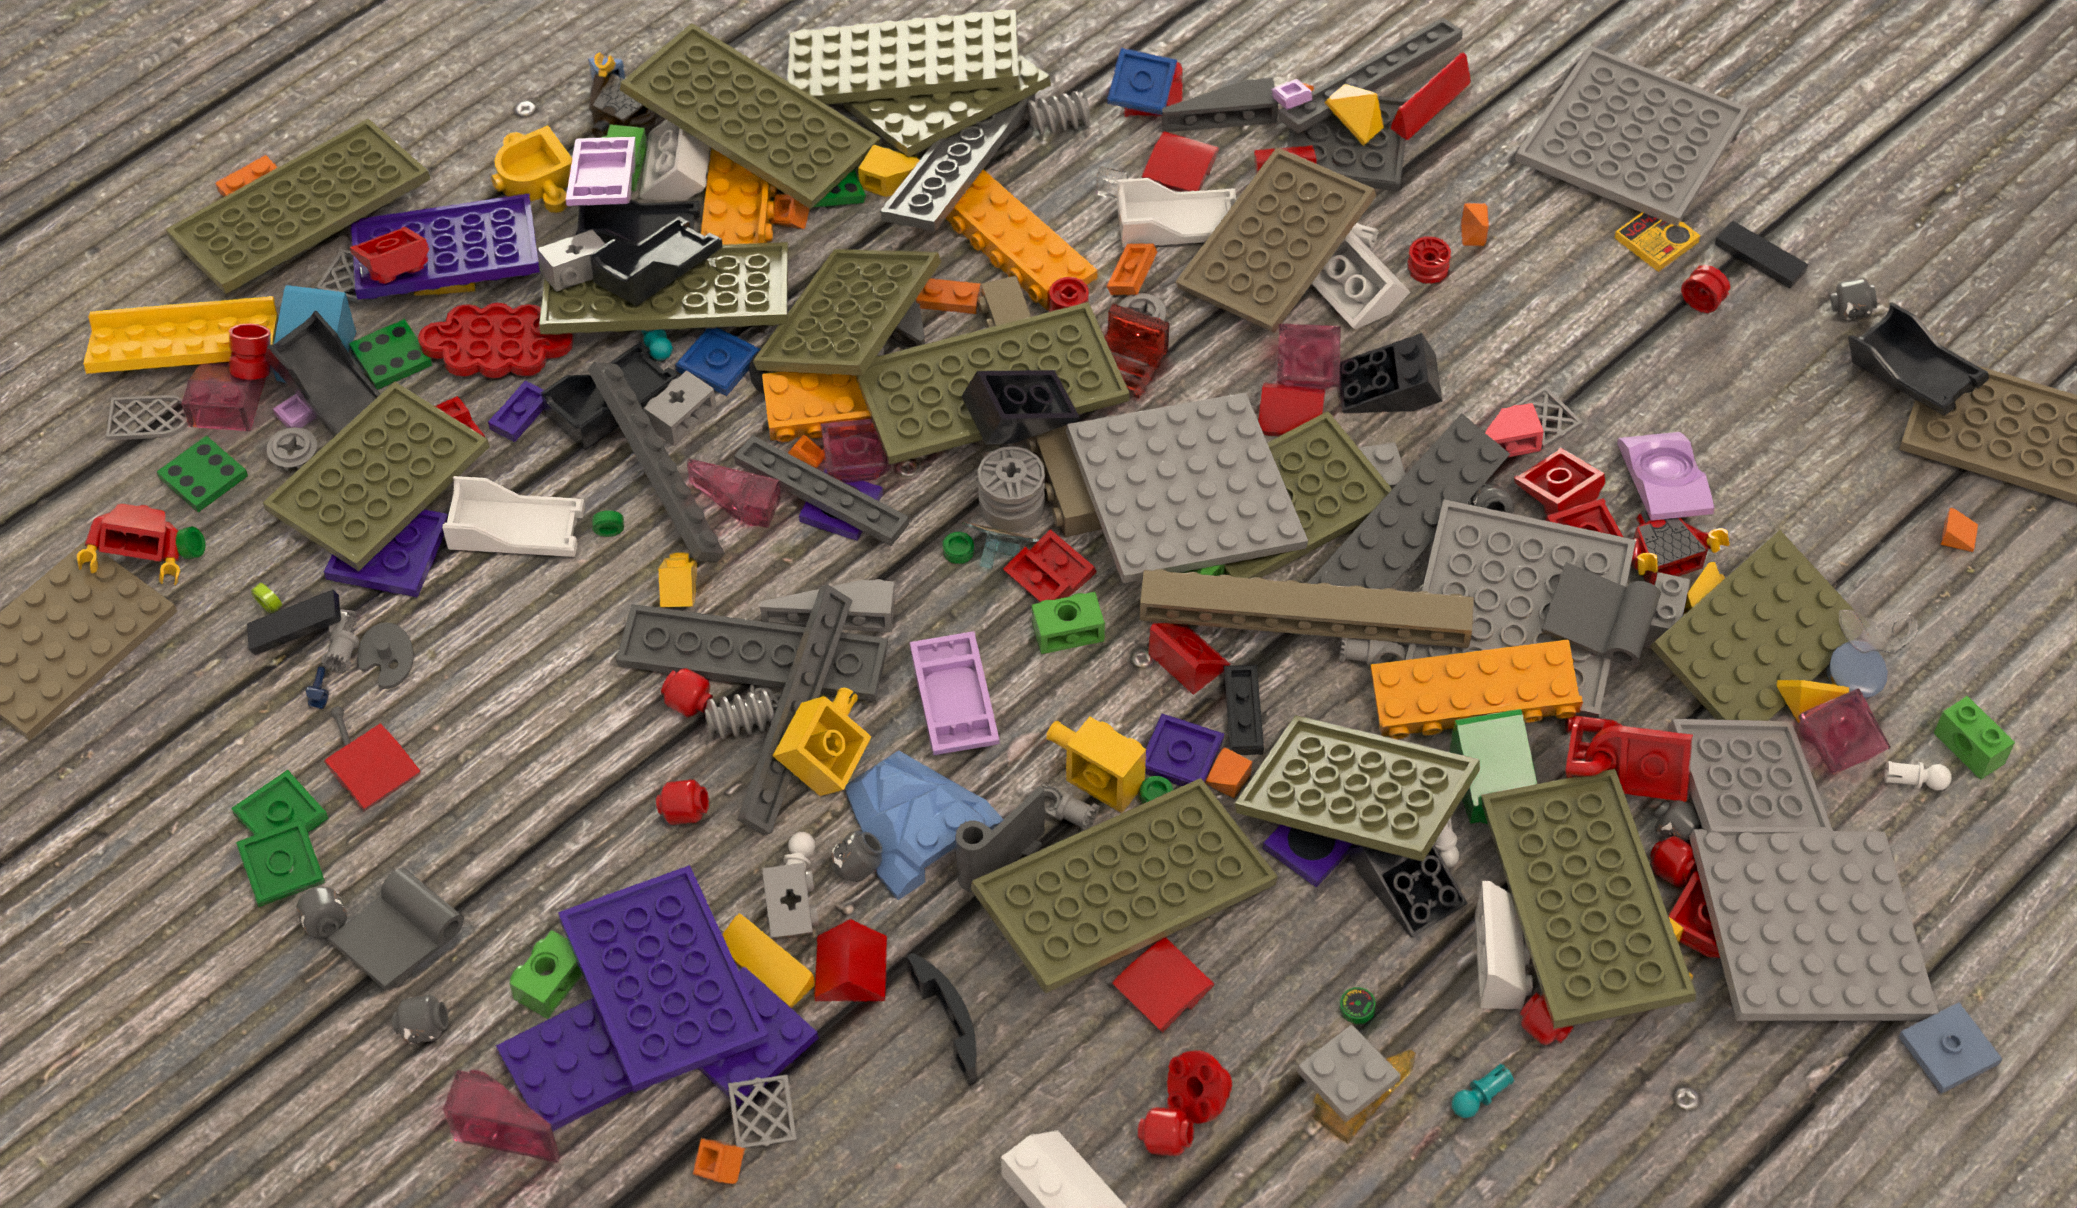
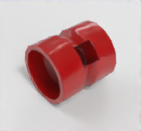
M1076 277L1060 278L1053 282L1050 287L1049 312L1089 302L1087 284Z
M240 324L230 328L229 348L233 351L229 358V371L231 375L240 379L253 380L265 378L271 373V365L265 359L267 346L271 345L269 328L259 324Z

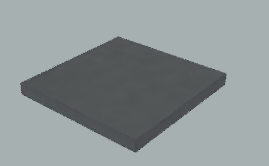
M1378 96L1384 128L1364 146L1335 114H1332L1299 134L1290 129L1287 147L1313 145L1318 165L1375 189L1399 191L1406 140L1391 130V124L1397 110L1409 99Z

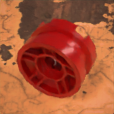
M1425 236L1415 240L1409 248L1407 270L1410 271V276L1416 281L1427 284L1443 280L1449 272L1451 259L1449 245L1437 237Z
M1700 265L1683 282L1681 292L1685 301L1693 309L1703 313H1712L1727 298L1731 287L1729 280L1719 269L1710 265Z

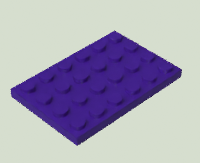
M529 193L361 218L351 224L352 246L401 229L402 227H407L424 237L429 247V252L427 253L428 262L424 264L422 270L413 273H401L396 275L395 280L383 284L379 283L378 280H372L368 268L353 255L357 300L376 299L381 296L407 294L427 289L436 290L440 287L467 285L486 280L495 281L501 278L519 275L527 276L540 272Z
M690 865L558 912L559 921L633 1093L768 1042V1033Z

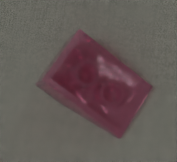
M229 362L200 364L188 380L181 403L189 427L251 431L266 377L253 380L234 377L230 374Z
M470 1070L469 1072L456 1071L443 1107L454 1141L558 1163L560 1154L550 1123L488 1074L479 1070Z

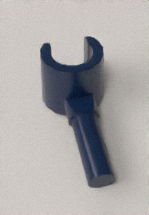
M318 667L313 685L306 688V696L309 698L308 705L320 709L326 706L329 697L328 690L322 689L326 671L324 667Z

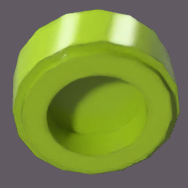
M260 582L251 590L253 598L267 612L275 613L283 606L276 594Z

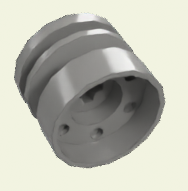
M1013 446L994 450L982 459L978 468L979 511L984 521L993 528L1010 532L1023 531L1032 527L1041 519L1045 509L1044 465L1037 455L1028 449Z

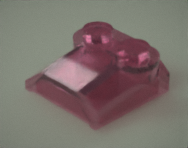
M1279 324L1277 384L1315 389H1328L1339 386L1341 326Z
M872 419L821 423L823 453L828 475L846 483L875 480L891 470V465L888 463Z
M1859 688L1809 709L1798 716L1801 736L1808 743L1814 745L1831 774L1851 768L1891 748Z

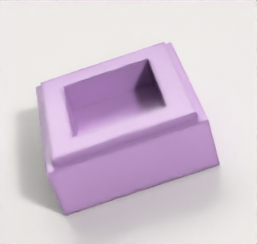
M1298 79L1272 89L1273 98L1286 110L1312 100L1311 90Z
M297 394L273 408L275 416L287 428H302L317 418Z

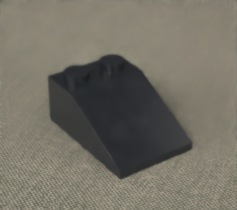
M1055 370L977 371L961 396L985 444H1013L1066 426L1067 424L1075 423L1080 418Z

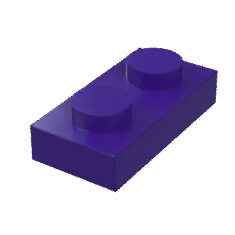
M525 380L488 421L489 429L516 442L544 410L541 392L544 389Z

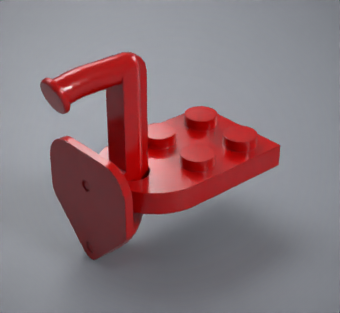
M1573 716L1565 719L1566 732L1570 733L1572 731L1566 763L1567 778L1576 776L1590 777L1598 775L1603 771L1615 769L1624 794L1687 802L1693 734L1628 727L1619 724L1615 720ZM1583 731L1597 733L1590 743L1582 742Z

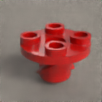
M1202 1050L1187 1051L1173 1057L1169 1062L1167 1077L1168 1107L1182 1109L1187 1114V1117L1196 1124L1216 1119L1223 1111L1227 1099L1230 1098L1232 1079L1229 1072L1211 1054Z

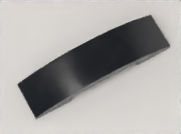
M915 953L907 955L908 973L923 1000L934 995L937 996L959 1036L958 1039L953 1040L954 1058L969 1086L976 1083V1038L973 1023L964 1001L952 983L934 965Z

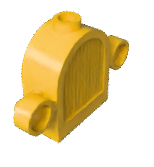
M547 125L527 135L514 132L505 136L503 140L504 146L495 157L497 173L491 175V181L497 192L502 191L507 197L529 193L530 201L543 198L545 208L549 212L559 213L567 208V194L564 188L568 187L572 157L550 127Z

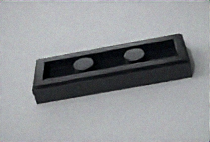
M1732 221L1715 240L1716 246L1788 288H1791L1805 274L1809 265L1735 221Z
M332 589L247 623L249 651L257 655L341 622L339 594Z
M1257 665L1224 666L1229 749L1239 755H1263L1264 742Z

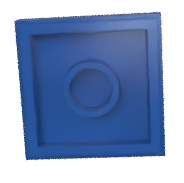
M1120 48L1107 104L1162 115V108L1167 105L1177 60Z
M717 327L707 328L675 364L676 371L683 374L687 370L714 388L715 391L727 396L749 371L752 357L761 349Z

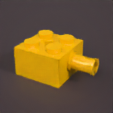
M844 687L838 689L833 702L825 696L802 702L773 754L774 758L819 796L845 789L871 739V736L848 717L858 700V696L855 693L850 698L853 691Z
M1089 717L1077 732L1069 729L1057 720L1050 726L1046 739L1066 750V781L1118 812L1123 813L1139 793L1140 786L1145 780L1146 749L1137 740L1126 738L1116 732L1108 723L1099 722L1092 717Z

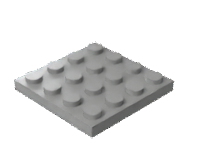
M1672 719L1667 726L1669 732L1693 734L1689 791L1702 828L1707 829L1708 834L1710 832H1718L1726 836L1740 835L1744 832L1774 834L1800 833L1803 831H1833L1792 721Z

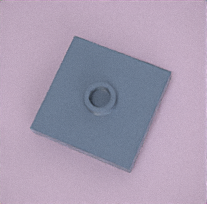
M1960 1002L1938 1012L1939 1014H1934L1902 1030L1899 1034L1900 1040L1941 1094L1994 1068L2002 1061L2001 1056Z

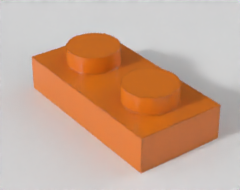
M265 155L215 182L219 193L225 197L278 167Z
M1154 244L1126 245L1107 284L1110 295L1138 294L1157 254Z
M930 278L917 296L916 302L920 305V309L976 314L978 308L977 297L980 296L981 285L980 283Z

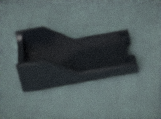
M630 199L628 204L579 205L576 235L593 229L605 244L612 239L638 244L677 217L689 221L690 228L694 230L695 219H701L700 201L639 203Z
M677 217L638 244L612 239L591 253L590 261L593 280L595 284L638 306L723 248L722 239L712 233L703 236L690 228L689 221Z
M1890 302L1889 311L1882 320L1859 338L1853 335H1849L1848 338L1852 363L1943 416L1956 407L1955 401L1964 393H1970L1976 388H1980L1989 380L1987 371L1941 346L1914 314L1893 302Z
M317 310L304 323L277 343L267 346L266 361L334 437L381 394L354 364L338 334Z
M639 342L610 363L617 364L622 369L626 381L635 392L642 409H644L652 398L657 397L668 387L673 379L680 376L669 367L665 370L660 368L650 359V350ZM566 375L541 392L545 415L584 450L619 427L591 375Z

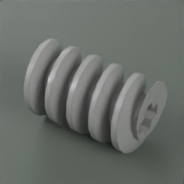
M1083 91L1082 97L1079 92H1072L1071 100L1064 93L1060 96V102L1055 96H1051L1048 104L1044 98H1040L1037 107L1032 100L1027 102V113L1031 130L1037 129L1041 136H1044L1046 126L1049 127L1052 134L1056 131V124H1060L1063 131H1067L1068 122L1072 123L1074 129H1078V123L1081 119L1086 127L1089 126L1090 109L1085 91Z
M765 689L760 690L759 700L755 698L752 692H747L746 702H743L740 695L736 694L734 695L732 705L724 696L720 699L719 707L716 706L713 699H708L706 709H704L710 741L713 740L714 731L718 732L721 739H726L727 729L729 728L734 736L737 737L739 736L741 726H744L748 735L752 734L754 724L758 725L761 732H765L767 722L770 721L772 723L775 715L772 700Z

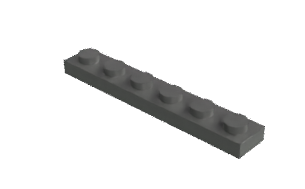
M753 435L734 455L736 465L890 546L895 543L909 526V517Z

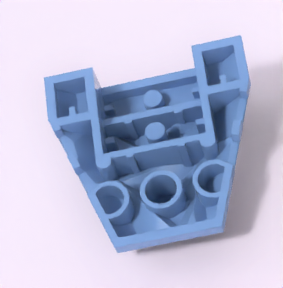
M899 750L847 783L845 787L849 803L862 832L873 834L882 846V862L875 872L877 877L897 900H900L925 883V868L956 848V830L961 824L974 820L985 824L993 830L1004 820L987 800Z

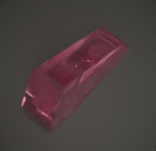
M688 459V475L692 485L736 520L750 526L769 528L781 500L779 480Z

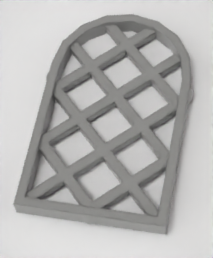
M172 395L111 398L106 438L107 440H126L174 436L182 432L189 425L191 419L190 407L184 399ZM142 402H151V403H149V404L146 406V405H145L144 403H142ZM121 403H129V404L124 407ZM160 403L164 408L156 414L151 408ZM178 403L185 407L180 412L173 409ZM138 404L143 409L134 415L129 409ZM116 405L121 410L114 414ZM167 411L174 415L168 421H164L161 418ZM148 412L152 417L146 422L141 421L139 417ZM126 413L131 418L122 424L117 418ZM177 419L182 421L176 428L171 426ZM155 420L162 424L156 430H152L149 427ZM133 421L140 425L134 431H130L127 428ZM114 422L118 427L112 431V426Z

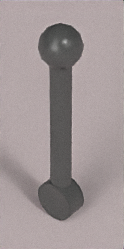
M336 706L332 708L331 716L336 719L344 745L346 746L351 742L343 720L344 710Z

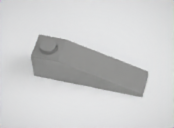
M881 579L859 580L831 586L853 600L843 630L892 632L895 608L893 581ZM819 589L761 601L762 622L806 627Z

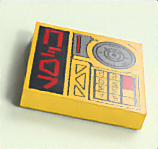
M1642 212L1618 229L1614 238L1659 272L1699 243L1700 235L1682 221L1678 226H1675Z

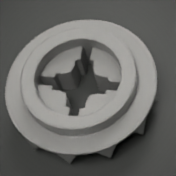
M1138 293L1137 295L1126 297L1119 304L1117 318L1120 319L1121 326L1128 327L1131 334L1136 330L1141 331L1143 335H1145L1147 330L1156 332L1159 325H1164L1166 308L1163 302L1157 297L1146 293ZM1147 309V316L1137 319V315H1140Z
M297 427L287 428L271 437L266 448L267 456L275 468L283 467L287 472L291 467L300 469L302 464L306 463L318 452L315 436L306 429ZM296 443L298 450H295L293 454L288 455L287 451H291Z

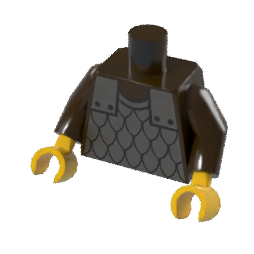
M601 52L597 53L594 62L599 68V72L594 75L589 109L592 112L595 124L592 128L593 135L596 138L607 136L610 125L645 128V130L653 128L660 115L621 92L620 85L624 79L614 74L607 77V72H611L615 68V60L609 55L607 63L602 65L604 55Z

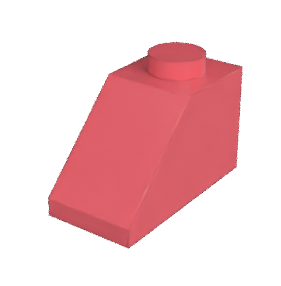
M1530 403L1503 408L1485 433L1510 453L1508 457L1541 451L1544 431L1534 405Z

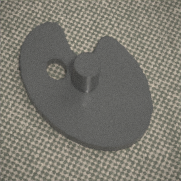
M388 622L379 623L371 627L359 644L358 664L360 670L365 672L375 666H379L381 671L378 677V686L382 689L396 687L408 677L414 661V652L407 633L398 625ZM391 663H398L395 669L389 668Z

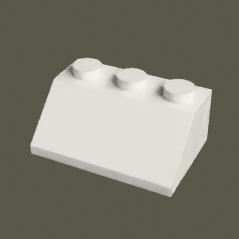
M663 121L649 132L640 197L644 200L686 201L694 194L702 192L707 183L706 173L710 161V146L670 121Z
M1349 232L1312 282L1314 287L1354 329L1390 315L1410 293L1358 236L1352 232Z
M1482 881L1475 912L1480 1008L1522 1009L1526 996L1532 995V976L1526 975L1525 965L1530 963V953L1527 944L1523 942V931L1511 894L1490 881Z
M1058 1130L1030 1135L1001 1156V1176L1029 1208H1127Z

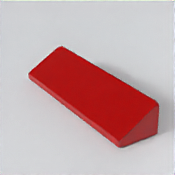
M1464 52L1460 53L1397 110L1391 124V130L1405 140H1409L1459 95L1471 82L1467 54Z

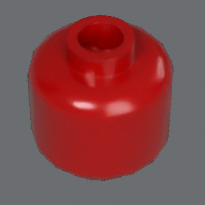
M687 668L680 669L678 672L672 671L661 688L665 705L685 717H692L699 711L704 713L708 699H713V695L709 694V681Z
M694 779L667 782L662 788L661 795H657V811L660 815L664 816L670 825L699 822L704 813H707L709 809L708 792L704 786L701 787Z
M1676 836L1657 842L1651 850L1650 858L1652 859L1651 867L1653 873L1676 887L1686 886L1694 871L1698 872L1691 844Z
M1538 992L1532 996L1519 1013L1523 1017L1521 1021L1522 1028L1542 1045H1549L1555 1040L1561 1044L1574 1029L1572 1025L1554 1029L1544 996Z
M1154 1107L1149 1110L1145 1119L1140 1120L1138 1138L1140 1141H1144L1146 1150L1150 1154L1179 1156L1183 1154L1186 1148H1190L1194 1138L1193 1120L1188 1118L1182 1109Z

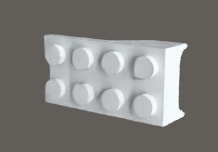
M1149 178L1117 180V209L1122 248L1126 247L1127 244L1170 245L1206 242L1236 202L1235 189L1174 192Z
M453 476L454 492L447 523H444L442 527L448 549L575 557L578 543L576 537L573 536L577 518H583L585 509L584 499L519 495L487 478Z

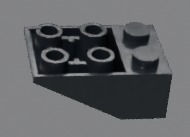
M1422 333L1336 363L1343 413L1416 411L1442 402L1436 353Z
M1435 844L1423 862L1361 845H1356L1347 851L1364 882L1411 938L1468 904Z

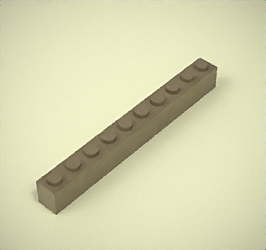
M1016 276L981 283V296L977 297L980 314H986V328L1031 317ZM1067 425L1026 439L1028 450L1035 453L1044 465L1045 498L1047 502L1052 501L1054 506L1052 508L1054 523L1056 527L1061 526L1065 538L1102 529L1067 437Z
M1156 569L1153 571H1143L1140 621L1469 648L1473 626L1474 597H1467L1461 594H1431L1427 591L1406 592L1393 588L1383 590L1370 589L1358 585L1346 587L1334 586L1328 583H1299L1294 580L1273 581L1260 577L1249 579L1232 577L1230 575H1201L1196 572L1176 573Z

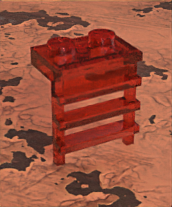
M1113 304L1108 311V332L1105 336L1110 351L1149 364L1148 367L1113 355L1119 370L1142 377L1140 380L1121 373L1127 388L1134 390V397L1139 399L1145 393L1148 382L1152 381L1156 368H1159L1161 365L1162 357L1168 352L1170 323L1157 317L1139 313L1131 308Z

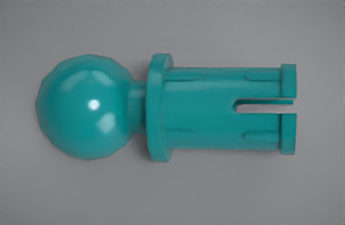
M664 329L653 331L641 330L644 336L643 342L649 347L650 355L654 359L664 361L671 356L673 346L670 340L667 339Z
M1498 1064L1496 1068L1480 1080L1471 1081V1091L1461 1090L1453 1096L1451 1102L1453 1111L1461 1118L1475 1116L1479 1111L1480 1102L1486 1106L1491 1104V1099L1514 1083L1513 1075L1508 1068L1505 1069L1503 1064Z

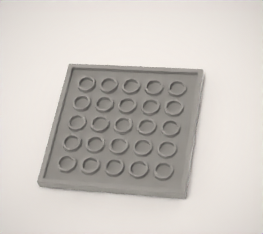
M1589 45L1517 151L1515 161L1678 226L1747 117L1749 108Z
M1246 392L1067 424V437L1122 583L1143 580L1144 570L1162 569L1168 572L1180 573L1305 549L1307 547L1308 539Z
M1443 499L1422 591H1427L1431 594H1461L1467 597H1474L1469 648L1409 643L1406 660L1553 642L1554 640L1551 639L1552 635L1542 632L1541 629L1564 564L1566 562L1626 587L1636 540ZM1571 644L1570 648L1578 692L1583 700L1581 711L1576 713V715L1599 718L1611 660Z
M1694 829L1689 838L1736 1021H1922L1934 1014H1939L1885 832L1803 831L1800 833L1774 834L1744 832L1740 835L1723 836L1718 832H1710L1708 834L1707 829Z

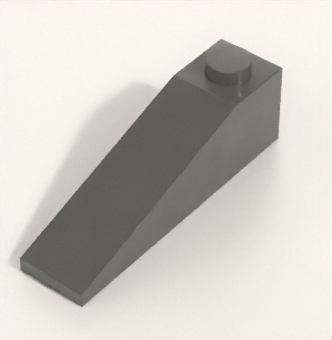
M1273 78L1243 80L1162 108V133L1164 131L1178 132L1277 123L1278 102L1272 95V89L1275 87Z

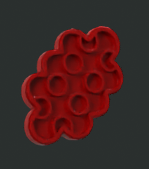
M491 303L482 309L468 304L453 308L447 314L446 322H435L426 325L420 331L418 340L420 350L424 355L430 358L444 359L445 368L455 376H471L480 372L489 378H499L510 371L520 376H531L539 373L545 367L547 358H558L568 354L573 347L572 333L559 335L541 334L539 326L541 307L537 305L526 304L513 309L504 303Z

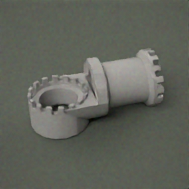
M340 609L341 622L329 626V640L331 644L327 654L322 656L321 663L327 669L331 667L330 671L332 672L335 669V673L339 671L344 673L351 668L350 658L352 652L359 645L358 637L351 632L355 631V628H352L353 625H356L353 620L356 621V617H353L356 616L355 611Z
M1342 637L1341 649L1344 650H1340L1339 661L1341 662L1349 659L1365 661L1367 665L1386 663L1381 659V656L1386 653L1395 654L1399 658L1397 661L1405 660V649L1402 648L1401 644L1398 645L1397 642Z
M1043 784L1041 788L1045 790V796L1053 798L1056 802L1054 807L1045 808V820L1055 818L1062 821L1065 819L1080 826L1081 831L1092 827V824H1094L1092 818L1096 819L1095 816L1098 814L1099 805H1089L1074 798V794L1069 791L1065 792L1055 786L1051 787L1050 784L1048 786Z

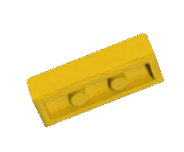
M739 913L734 917L722 934L734 962L741 969L745 966L790 1008L798 1003L815 986L814 975L811 971L742 914Z

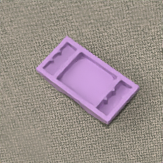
M635 137L576 139L566 196L567 206L628 204L630 202L632 174L635 172Z
M1672 432L1618 438L1617 445L1650 520L1714 514V504L1706 474L1698 469L1691 442L1684 434Z
M975 632L910 642L916 683L933 755L1000 744Z

